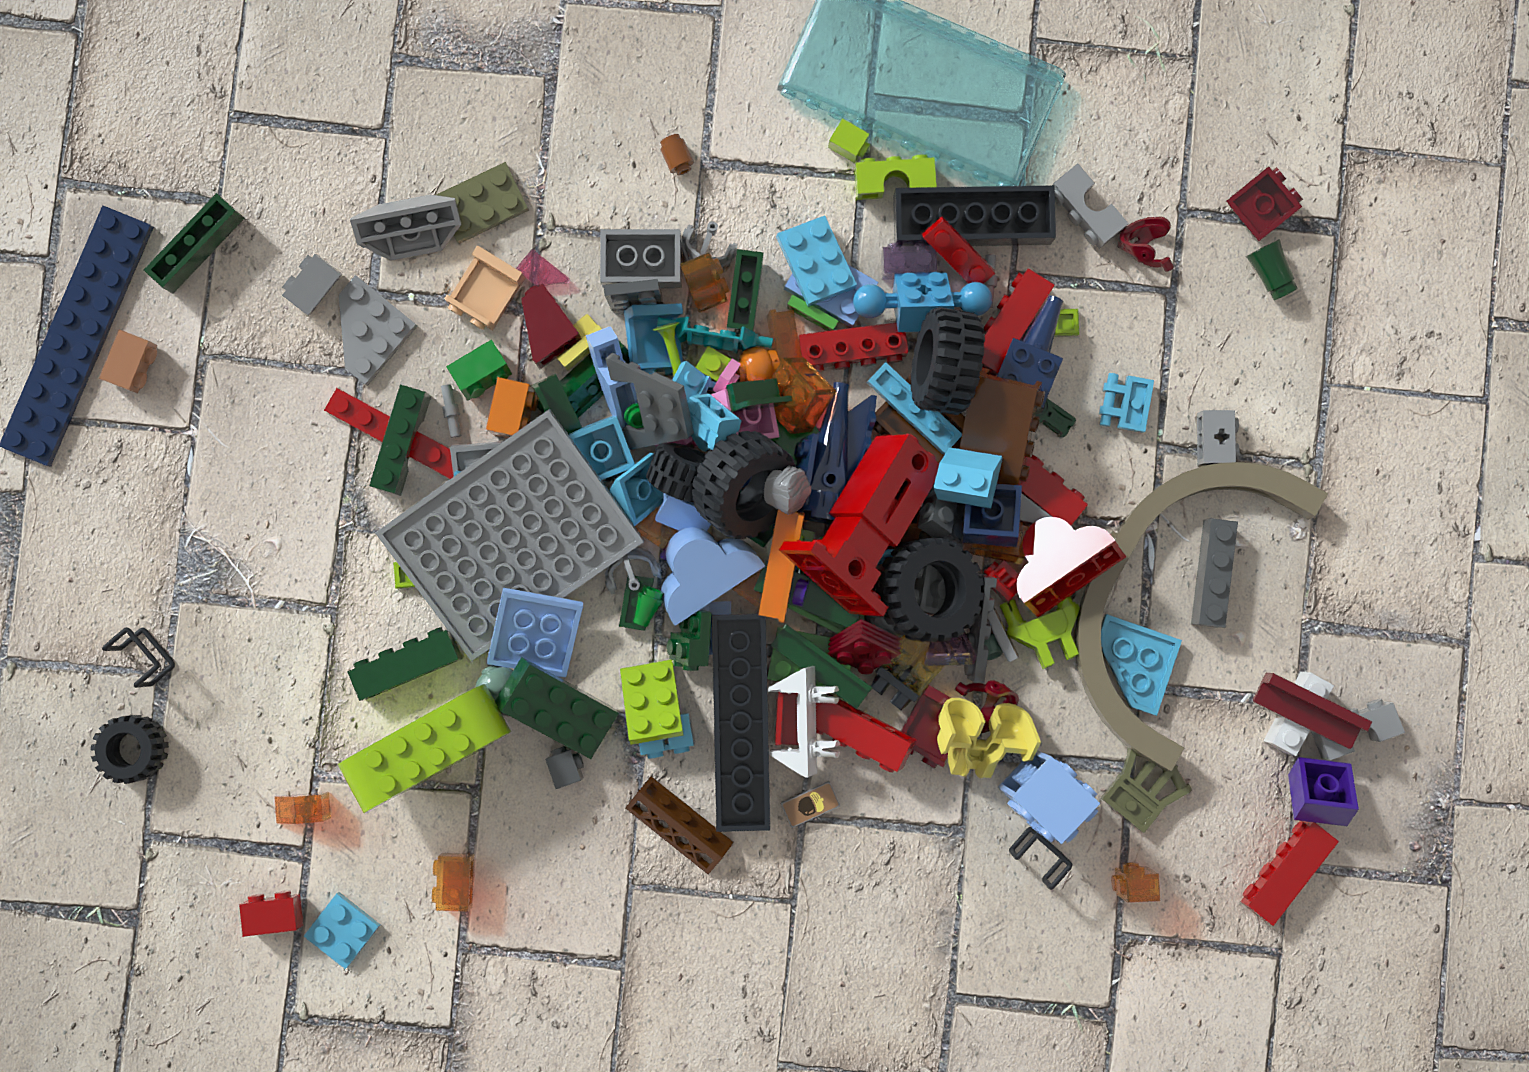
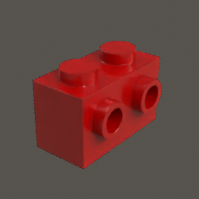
M288 890L274 893L275 897L265 898L264 894L248 896L247 901L239 904L242 937L295 931L303 926L300 894L291 895V891Z

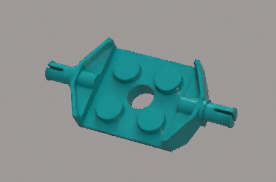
M687 316L674 320L658 317L657 327L680 322L675 328V334L681 343L687 340L688 345L691 346L692 344L704 347L710 346L717 350H730L736 354L739 349L745 351L756 346L772 348L773 338L759 336L746 327H742L740 337H737L735 332L729 330H720V333L710 332V328L706 326L694 325V328H691L690 323H688L689 317Z

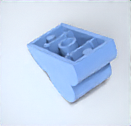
M695 527L682 529L672 536L666 548V560L672 573L667 576L661 588V591L664 593L662 597L664 600L663 605L671 621L676 626L765 567V565L751 546L743 540L727 538L716 542L713 536L703 529Z

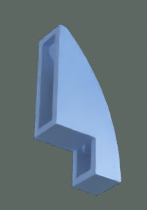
M610 326L586 335V339L612 416L617 417L623 432V428L627 425L624 413L630 405L638 403L633 383L610 379L605 358L613 353L619 355L620 360L625 362L622 357L618 337Z

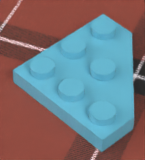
M1104 614L1101 623L1102 652L1129 707L1157 716L1182 640Z

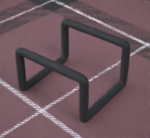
M125 627L102 647L103 651H121L134 641L154 664L150 670L134 683L133 686L135 688L155 685L175 667L173 659L149 631L143 627L139 628L135 633L130 628ZM126 633L130 636L121 645L112 646ZM142 633L170 664L150 682L144 681L160 668V663L138 638Z
M1028 827L1009 848V852L1015 860H1019L1037 839L1059 858L1042 878L1043 883L1048 889L1053 890L1072 869L1073 864L1051 842L1037 833L1032 827ZM1031 832L1033 836L1021 848V850L1018 853H1016L1015 849ZM1064 862L1067 866L1056 877V879L1052 883H1050L1048 879Z

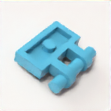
M1109 373L1107 383H1104L1103 392H1105L1103 406H1100L1099 415H1101L1100 425L1110 427L1111 417L1119 418L1117 428L1144 433L1146 431L1154 380L1128 375L1125 385L1117 384L1119 375ZM1116 394L1123 395L1121 409L1113 407Z

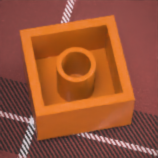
M498 377L486 430L494 436L508 439L532 422L530 421L531 413L536 411L539 401L532 386L527 383Z

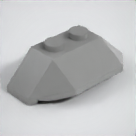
M425 195L378 204L350 218L357 245L365 247L389 260L443 251L461 226L455 198L437 195Z

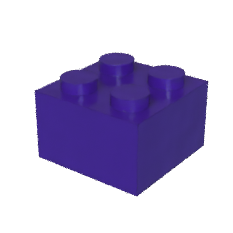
M1298 757L1288 774L1294 820L1347 827L1359 810L1352 764Z

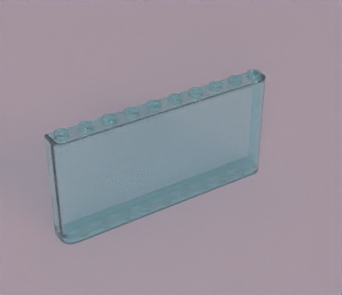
M815 0L779 81L777 90L780 91L783 97L790 100L799 99L813 110L820 108L827 111L828 115L834 119L841 120L843 118L853 122V125L864 131L867 129L874 131L883 140H895L904 149L909 151L916 149L923 152L928 158L935 157V161H944L953 170L960 172L965 170L972 173V176L979 181L986 182L988 180L995 183L996 186H1019L1065 80L1066 73L1055 65L902 0Z

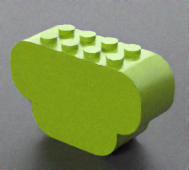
M482 684L340 762L338 767L363 813H366L509 734L511 730L486 684Z

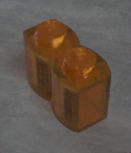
M710 252L680 264L698 313L728 302L726 293L730 292L725 278H720L719 274L723 273L718 258L712 259Z

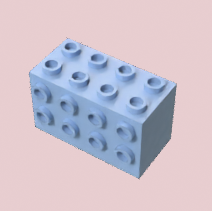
M1038 750L1032 761H1022L998 786L1010 799L1007 804L1017 814L1028 820L1027 823L1051 843L1054 840L1060 844L1064 841L1070 842L1078 834L1079 830L1077 828L1083 821L1089 822L1097 814L1098 810L1096 808L1100 805L1095 799L1098 794L1087 783L1077 780L1075 778L1077 773L1071 767Z

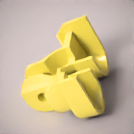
M950 698L944 703L939 715L941 729L937 736V741L941 754L948 753V764L951 774L966 777L970 769H975L977 777L991 778L998 762L1005 756L1006 752L1020 754L1023 762L1033 760L1041 741L1031 716L1023 708L1010 703L997 705L989 720L991 734L986 740L977 739L983 729L985 720L982 712L974 703L962 698Z

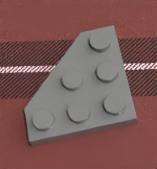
M355 275L339 294L345 368L368 386L417 328V325Z

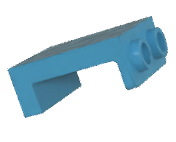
M682 303L632 305L624 310L629 361L640 365L642 371L649 374L665 372L666 376H673V369L665 341L659 332L652 329L657 327L658 317L674 320L682 315ZM675 334V341L680 356L681 362H685L682 358L681 342Z

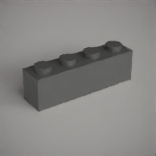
M1214 518L1203 520L1191 620L1192 625L1226 628L1238 527L1237 521Z

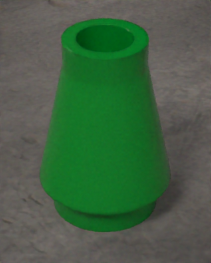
M644 585L643 589L639 590L633 622L648 627L651 619L664 601L662 599L664 593L654 587Z

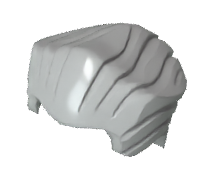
M787 466L783 471L773 470L765 482L764 498L766 503L787 515H791L802 508L812 489L803 470Z

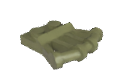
M1128 748L1122 772L1117 775L1101 799L1138 830L1145 833L1167 805L1190 793L1192 788L1189 784L1185 783L1176 764L1172 771L1163 770V773L1149 791L1145 790L1140 785L1156 765L1148 761L1137 776L1132 779L1130 774L1136 756H1141ZM1171 778L1176 790L1160 800L1156 799L1155 796Z

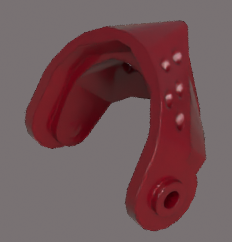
M1161 216L1143 218L1132 222L1121 231L1117 247L1131 255L1135 261L1150 267H1163L1165 272L1171 271L1174 268L1170 257L1154 259L1156 251L1152 246L1148 245L1153 239L1164 237L1170 231L1171 223L1168 219ZM1135 237L1138 238V241L1133 244L1129 242Z
M990 680L986 684L969 683L965 685L959 682L955 687V691L963 697L972 691L987 693L985 704L980 710L985 720L981 733L990 731L989 720L995 709L994 705L1001 697H1005L1002 703L1018 705L1019 702L1016 692L1004 683L1002 684L995 680Z

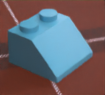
M610 416L569 434L601 480L626 471L635 465L616 416Z
M949 447L940 461L934 484L937 498L991 508L1003 457Z

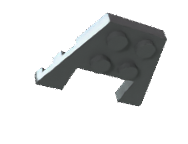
M611 353L605 358L611 380L633 383L644 427L634 428L627 424L623 428L629 450L688 439L694 434L684 385L658 373L649 374L642 371L640 365L634 362L627 364L621 361L620 356Z

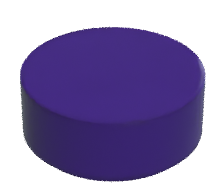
M798 579L792 598L794 605L803 607L809 588V580Z

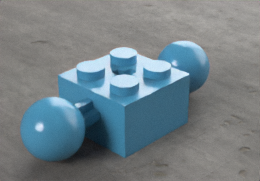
M947 273L894 274L893 293H885L882 288L874 284L860 287L854 295L853 305L856 312L865 318H876L885 309L894 308L898 332H919L927 313L934 308L954 309V307H960L962 311L972 312L980 316L990 309L993 298L990 289L979 282L965 285L960 292H951Z

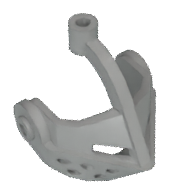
M716 222L708 223L707 235L700 253L690 245L695 230L693 226L689 224L683 232L681 244L683 258L694 278L713 276L723 272L737 254L738 244L730 243L724 256L718 258L705 256L712 236L717 234L718 224Z
M637 546L611 564L605 572V584L608 591L610 590L611 594L616 593L617 587L613 571L623 561L630 579L629 588L631 590L639 588V580L634 576L629 559L647 561L653 576H657L658 579L662 578V570L655 557L646 549Z

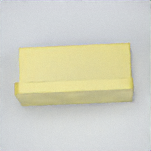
M588 314L584 315L573 325L582 339L557 357L567 371L590 353L586 335L602 330Z

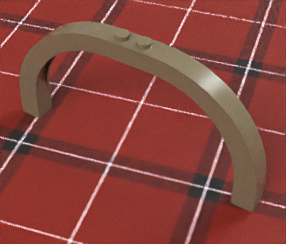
M1229 462L1202 466L1168 480L1137 504L1117 532L1112 531L1110 533L1126 555V558L1089 582L1084 590L1075 624V646L1079 653L1076 656V662L1085 693L1102 722L1122 743L1165 771L1173 770L1185 748L1142 722L1124 704L1108 676L1101 647V623L1108 596L1148 526L1166 508L1186 497L1213 490H1239L1269 498L1307 520L1315 517L1328 493L1289 472L1256 463Z

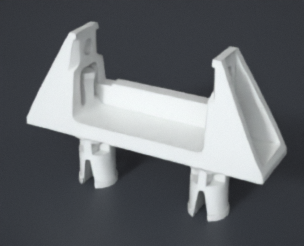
M815 666L803 668L768 688V692L798 693L797 732L799 749H773L769 751V755L804 777L817 774V757L838 758L840 755V751L828 749L839 746L840 742L838 740L817 741L816 703L837 704L839 697L829 696L826 693L837 692L839 688L838 686H816Z

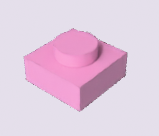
M734 359L730 360L713 388L714 392L727 389L728 384L738 381L740 376L736 373L741 365Z

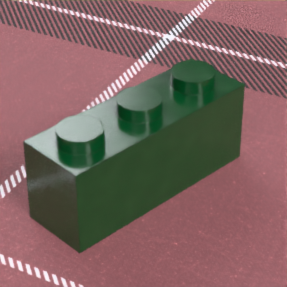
M737 249L727 321V330L733 331L736 334H741L742 327L754 331L764 252Z

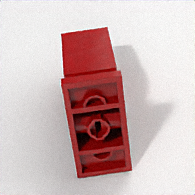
M911 434L876 436L829 512L835 519L823 539L812 540V542L801 540L784 541L779 551L850 614L884 616L888 607L880 600L881 596L872 591L881 575V572L875 567L888 546H898L935 483L939 468L936 457L926 451L919 444V440Z

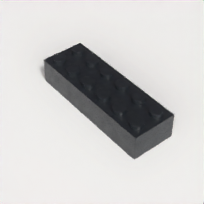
M1055 185L895 188L893 195L894 247H932L923 238L922 234L942 216L971 246L1051 245L1056 238Z

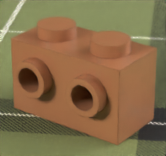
M119 329L99 379L138 393L147 381L146 373L149 365L156 359L157 344Z

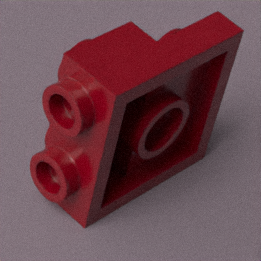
M1268 166L1226 200L1258 241L1302 208L1300 202L1303 198L1294 187L1291 190L1286 188L1282 183L1286 180V177L1277 167L1272 170Z

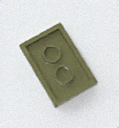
M506 162L436 194L437 196L455 198L461 219V226L454 234L458 244L529 211Z

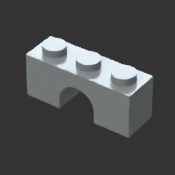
M1077 163L1053 183L1055 185V203L1059 206L1063 205L1069 212L1067 215L1071 222L1076 226L1079 225L1084 230V236L1087 241L1100 249L1129 223L1113 204H1110L1102 211H1093L1086 206L1084 195L1095 183Z
M1377 699L1368 702L1365 709L1359 711L1357 708L1349 709L1372 721L1367 731L1371 741L1381 742L1405 733L1393 702ZM1311 731L1321 759L1330 761L1355 752L1354 747L1351 749L1345 748Z

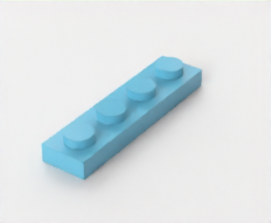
M886 362L866 382L943 455L962 436V433L941 413L919 409L912 400L911 385Z

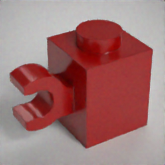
M1005 560L999 563L994 561L985 569L984 573L986 575L997 578L996 588L991 587V589L1004 602H1008L1018 592L1017 580L1019 574Z

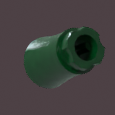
M1280 239L1245 256L1258 273L1267 292L1271 293L1274 301L1298 289L1293 281L1295 278L1287 263Z

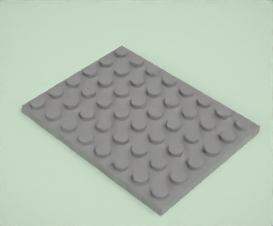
M550 409L375 532L471 661L490 649L503 588L564 598L645 541Z

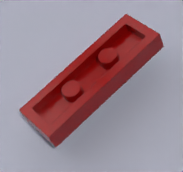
M943 216L922 234L923 238L968 284L972 282L984 284L996 274L995 270Z

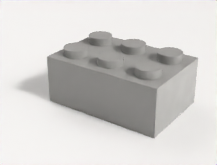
M600 229V282L602 287L609 284L658 279L660 288H682V236L680 229Z

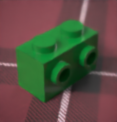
M492 339L446 366L467 401L480 397L484 394L485 390L496 385L498 377L507 379L512 375L510 368Z

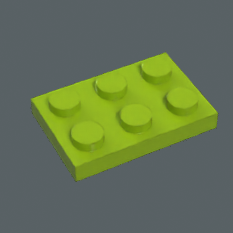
M672 659L621 668L620 674L630 745L684 736Z

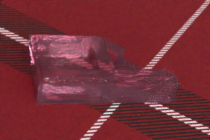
M533 249L516 267L517 270L523 273L525 278L537 286L542 283L544 286L560 283L567 284L571 281L570 278Z

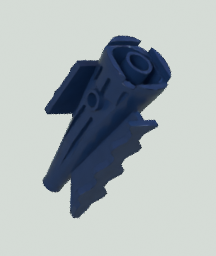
M1052 295L1048 296L1033 325L1028 326L1026 329L1027 335L1024 340L1012 339L997 377L1034 385L1036 381L1042 382L1041 391H1045V396L1041 408L1044 407L1063 361V358L1050 353L1061 307L1064 302L1062 299Z
M834 382L820 431L817 434L813 433L796 443L794 457L797 458L796 468H800L805 472L812 489L802 508L797 511L805 513L804 520L829 524L831 520L835 519L829 512L872 443L871 434L876 422L877 396L870 395L848 411L849 384Z

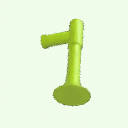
M680 322L652 329L659 332L665 341L673 369V376L681 364L675 341V328Z

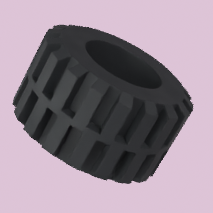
M659 444L646 478L661 492L679 500L694 502L692 490L695 489L693 487V480L698 475L697 468L700 463L703 464L706 454L681 444Z
M142 715L121 716L108 720V724H103L99 728L101 733H95L93 737L96 740V744H92L90 751H95V756H91L92 762L97 761L98 766L95 767L98 772L104 771L105 773L102 777L107 780L113 778L112 782L114 783L124 782V784L146 780L148 777L154 776L157 773L156 770L163 767L164 764L161 761L168 757V753L164 752V748H169V742H164L163 740L167 736L165 731L160 732L158 729L161 725L158 722L152 723V718L142 717ZM127 733L136 737L141 747L140 756L133 765L127 763L120 754V743Z

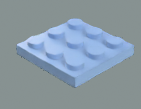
M503 588L487 664L515 669L519 660L523 657L556 676L566 678L583 609V602Z

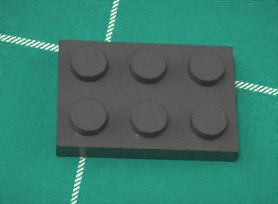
M658 279L603 285L604 295L611 311H616L617 314H624V310L632 305L663 304Z

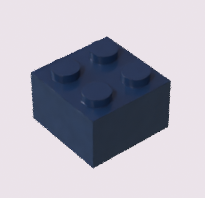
M997 484L991 508L966 504L963 543L1017 547L1022 486Z

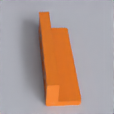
M778 509L758 615L777 618L780 623H784L795 564L782 554L779 548L784 541H797L801 539L805 513L795 512L794 514L787 515Z

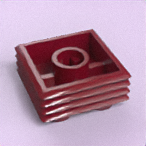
M861 619L829 639L831 643L828 644L830 646L828 648L830 651L828 655L837 659V662L840 664L850 665L857 668L859 673L868 675L872 674L881 665L889 664L893 658L901 654L899 650L902 648L899 646L902 644L899 641L902 639Z

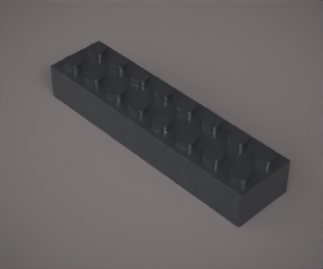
M758 614L712 615L716 832L770 831L766 616Z

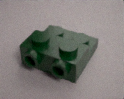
M700 609L680 622L678 625L681 632H671L670 639L667 642V653L669 659L673 660V666L683 667V670L698 671L699 666H708L711 612Z

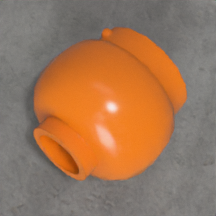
M751 347L742 352L739 357L741 365L736 373L740 376L738 382L776 378L778 383L781 381L780 362L774 349L766 350L763 347Z

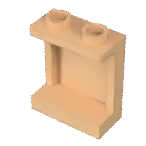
M477 245L472 253L474 256L473 261L450 296L446 295L444 300L450 304L448 309L461 317L464 313L472 318L470 323L479 329L484 330L487 327L493 331L526 278L522 272Z

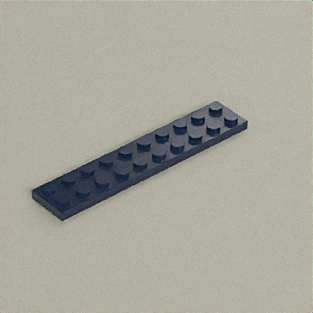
M102 205L0 441L1 448L45 466H52L154 226Z

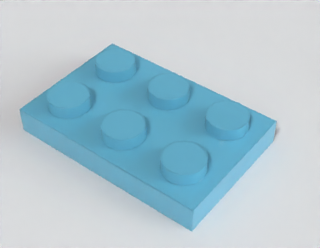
M825 215L777 233V241L808 307L856 288L857 283Z

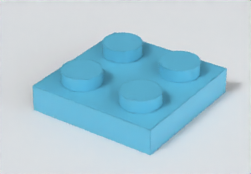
M338 892L305 933L304 937L346 969L381 924Z

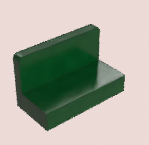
M777 378L736 382L727 385L731 412L777 407L793 401L792 396L780 397Z

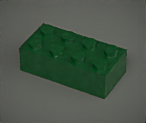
M523 657L519 660L495 700L498 709L502 713L589 759H592L619 714L609 704Z

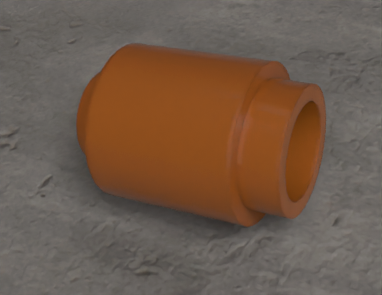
M673 134L661 140L660 144L662 147L660 151L670 173H676L679 176L689 172L694 160L685 140L680 138L679 134Z

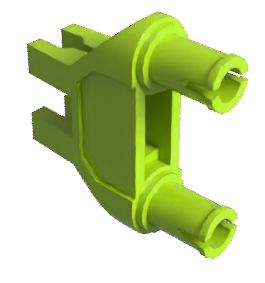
M1070 596L1057 604L1058 608L1055 612L1029 622L1023 621L1015 599L1010 600L1008 604L1005 602L999 605L1009 626L1006 628L1008 636L1016 642L1033 649L1042 670L1055 664L1047 646L1048 644L1058 641L1066 660L1074 658L1079 654L1071 632L1080 607L1078 603L1072 602Z

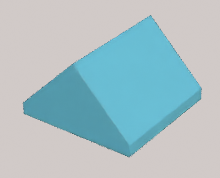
M649 453L619 476L609 490L634 526L664 502L663 492L655 488L646 478L654 453Z

